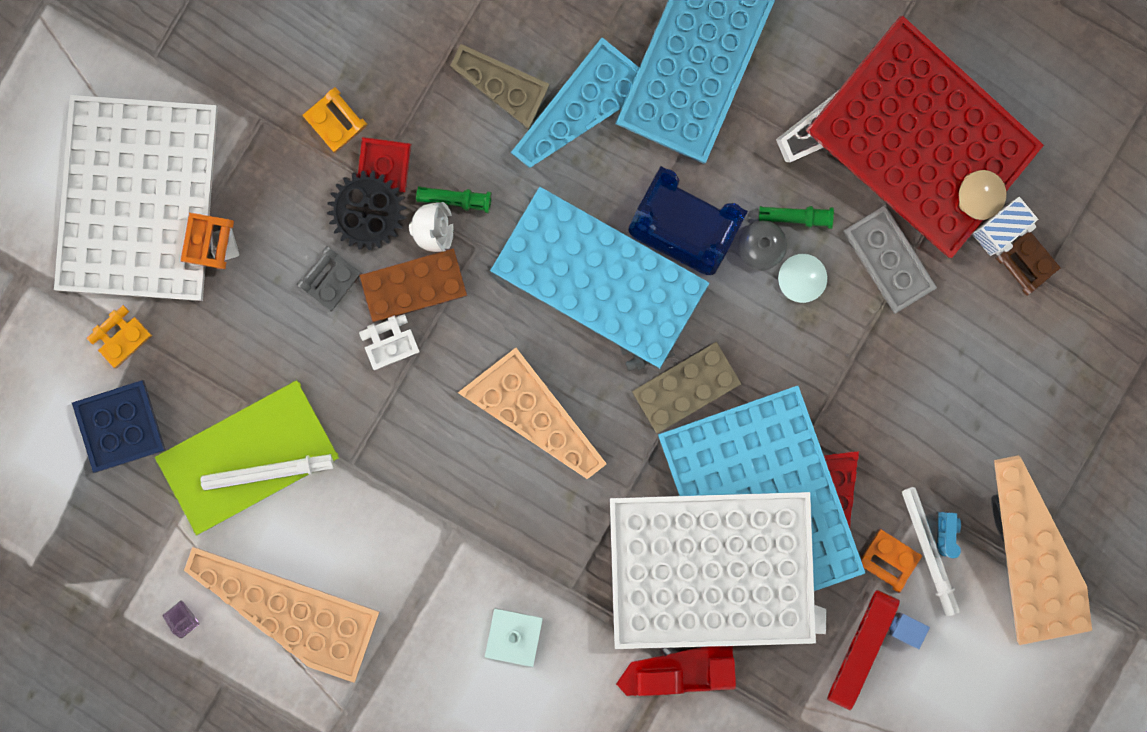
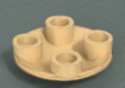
M986 170L967 174L959 190L960 209L970 217L979 220L990 219L998 214L1006 201V188L1001 178L995 173Z

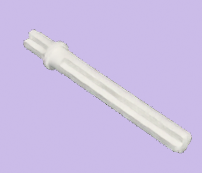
M331 454L316 457L307 455L306 458L204 475L201 477V486L203 490L304 473L312 475V472L333 469V458Z
M915 487L902 491V495L937 589L936 596L940 598L946 617L955 615L960 612L953 593L955 588L951 587L917 490Z

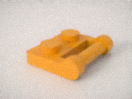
M336 87L331 89L320 101L303 114V117L334 153L339 151L368 125L340 96L341 92ZM333 102L353 125L352 128L347 130L327 106Z

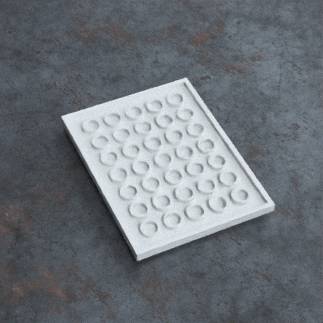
M810 492L610 498L615 649L816 643Z

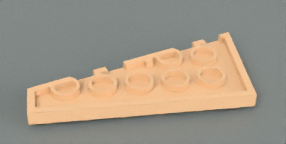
M514 348L458 392L586 479L606 465L603 458L517 348Z

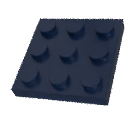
M144 380L72 402L93 473L166 451Z

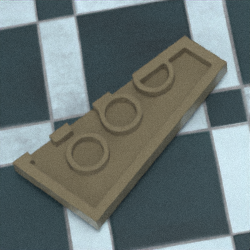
M460 44L450 65L453 70L527 129H530L550 84L463 44Z

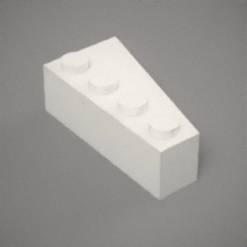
M836 93L776 139L785 162H792L823 148L806 130Z

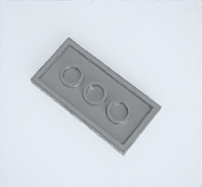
M886 205L843 231L894 314L937 288Z

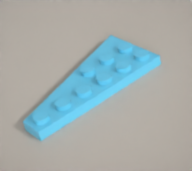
M601 38L511 151V154L531 168L621 109L639 67L604 38Z

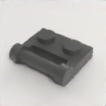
M326 246L322 251L324 254L305 278L298 281L297 285L332 312L362 273ZM330 260H334L337 264L315 290L311 287V284Z

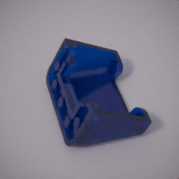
M660 166L635 212L628 231L635 239L705 275H714L727 254L748 211L736 203L724 204L719 209L678 188L680 180L673 170Z

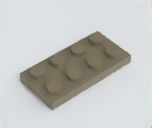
M715 342L635 389L632 393L654 431L658 434L741 385V382L718 343Z

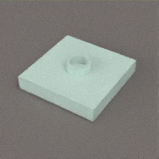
M494 608L485 658L533 667L543 618Z

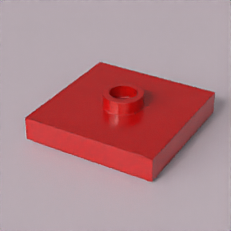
M362 137L358 168L359 178H361L362 171H366L368 177H370L372 171H376L377 179L382 174H385L386 183L394 180L392 188L400 187L401 190L399 192L405 193L412 144Z

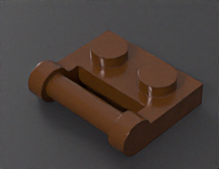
M1027 232L1012 244L1013 247L1009 251H1004L995 258L1000 264H1004L1024 288L1022 291L1026 296L1035 291L1042 283L1061 269L1032 232ZM1013 253L1034 276L1035 280L1031 282L1011 259L1010 256Z

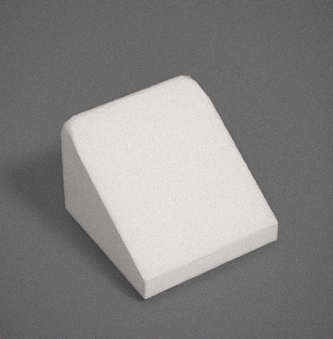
M231 228L225 260L239 256L238 247ZM220 230L212 232L210 249L214 259Z

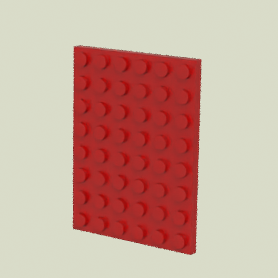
M899 16L806 130L948 258H953L983 221L970 217L960 209L959 190L965 176L980 170L991 171L1001 178L1007 191L1044 146L904 16Z

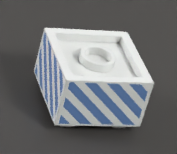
M1018 197L1006 204L998 214L988 219L972 235L990 256L993 254L1000 255L1013 247L1011 242L1019 235L1023 236L1027 232H1032L1036 228L1034 223L1039 219L1024 201Z

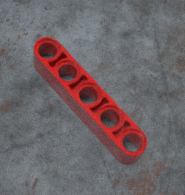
M879 590L874 592L827 697L828 701L847 710L853 708L900 604L899 599Z

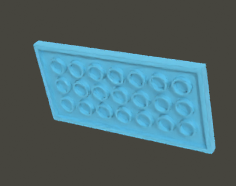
M668 0L615 124L705 164L775 0Z
M541 187L538 188L490 270L495 275L661 369L710 284Z

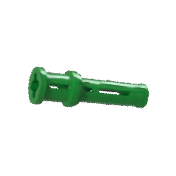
M418 186L416 202H444L446 205L462 207L464 211H469V209L484 210L488 214L491 208L492 192L489 191L485 194L472 192L471 189L464 190V192Z
M813 206L806 207V209L759 207V221L805 224L807 228L812 226L833 228L834 207L829 209H814Z

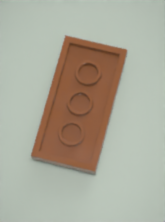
M454 248L359 275L373 323L388 319L394 315L396 317L467 296Z

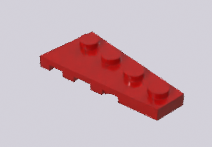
M859 451L823 455L850 528Z

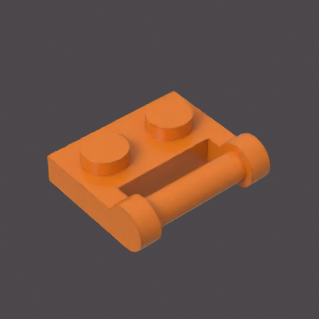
M189 212L181 262L225 270L227 264L225 256L230 228L233 229L234 221ZM213 226H220L215 259H209L208 254Z
M879 529L861 557V562L864 570L866 569L893 586V590L900 593L922 558V555L882 529ZM876 555L901 571L899 577L897 578L870 561L872 556Z

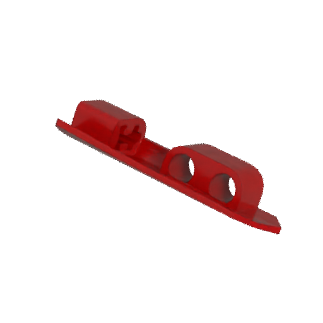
M705 646L668 654L665 657L662 655L630 662L616 685L626 696L736 689L733 646Z

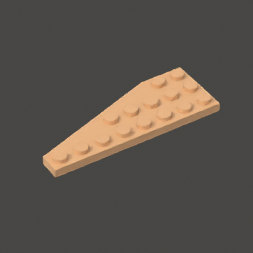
M1019 455L994 460L1017 642L1019 645L1092 631L1087 585L1023 460Z
M192 547L184 569L185 572L207 589L214 592L226 604L232 606L262 632L277 641L289 653L291 652L307 667L355 683L380 611Z

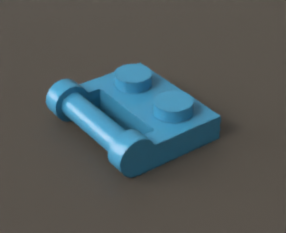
M938 512L937 548L941 556H948L953 559L961 554V548L956 544L957 533H960L961 520L957 518V513Z

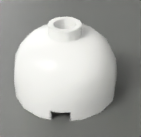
M444 202L423 205L416 211L409 224V231L415 242L427 251L442 252L451 246L453 224L448 226L447 216L452 215Z

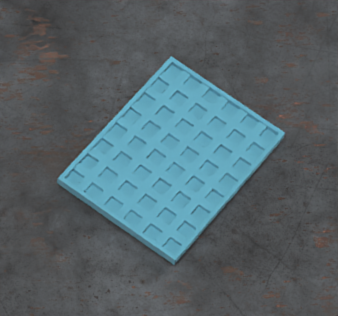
M799 386L658 434L679 496L810 492L814 591L865 574Z

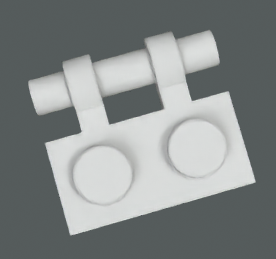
M405 314L389 317L388 321L378 325L373 323L367 326L368 329L359 332L362 341L372 338L374 343L365 347L374 371L420 353L411 329L404 332L400 330L399 326L408 323ZM392 329L394 336L381 341L379 334Z

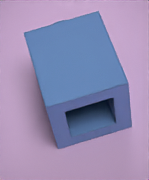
M899 612L898 616H894L889 627V635L920 649L930 627Z

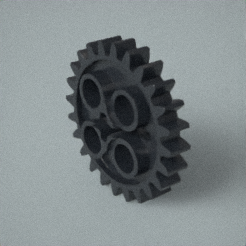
M362 171L361 178H359L358 174L354 172L352 173V181L348 177H344V186L336 184L339 192L330 193L335 198V201L327 203L333 207V210L327 212V215L334 216L329 225L337 224L338 227L334 230V234L342 232L343 235L340 240L344 241L349 238L350 247L358 242V250H362L365 244L368 250H373L374 243L378 248H382V240L390 244V235L393 237L399 236L395 229L404 228L399 221L407 219V216L401 214V211L407 209V206L400 205L405 196H397L401 188H392L394 180L386 183L385 174H382L377 179L376 171H372L370 177H368L366 171ZM356 189H359L363 194V199L360 203H356L352 198V193ZM379 194H383L387 198V204L383 208L376 204V197ZM369 204V209L388 212V216L373 213L368 214L366 217V212L347 209L346 205L367 207ZM351 213L358 216L359 222L356 227H352L348 223V216ZM374 218L380 219L383 223V227L379 232L372 228L371 223Z

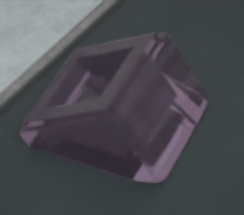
M182 600L162 615L172 633L179 638L185 637L200 624Z

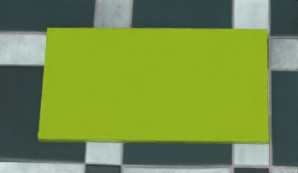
M296 380L159 454L155 459L192 526L193 532L197 536L309 474L304 473L203 490L201 486L202 476L306 458L307 455L316 457L331 454L333 461L339 459V456L301 388V384Z

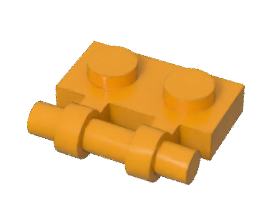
M124 305L117 311L113 310L109 314L110 317L101 325L92 329L93 333L87 337L88 341L93 345L99 339L105 343L98 351L115 369L153 336L136 317L128 323L126 322L124 317L130 311ZM118 324L121 330L111 338L107 332Z

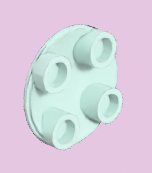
M797 254L788 258L782 264L778 275V282L782 292L788 299L799 303H806L817 299L823 293L827 285V272L824 265L816 257L808 254Z

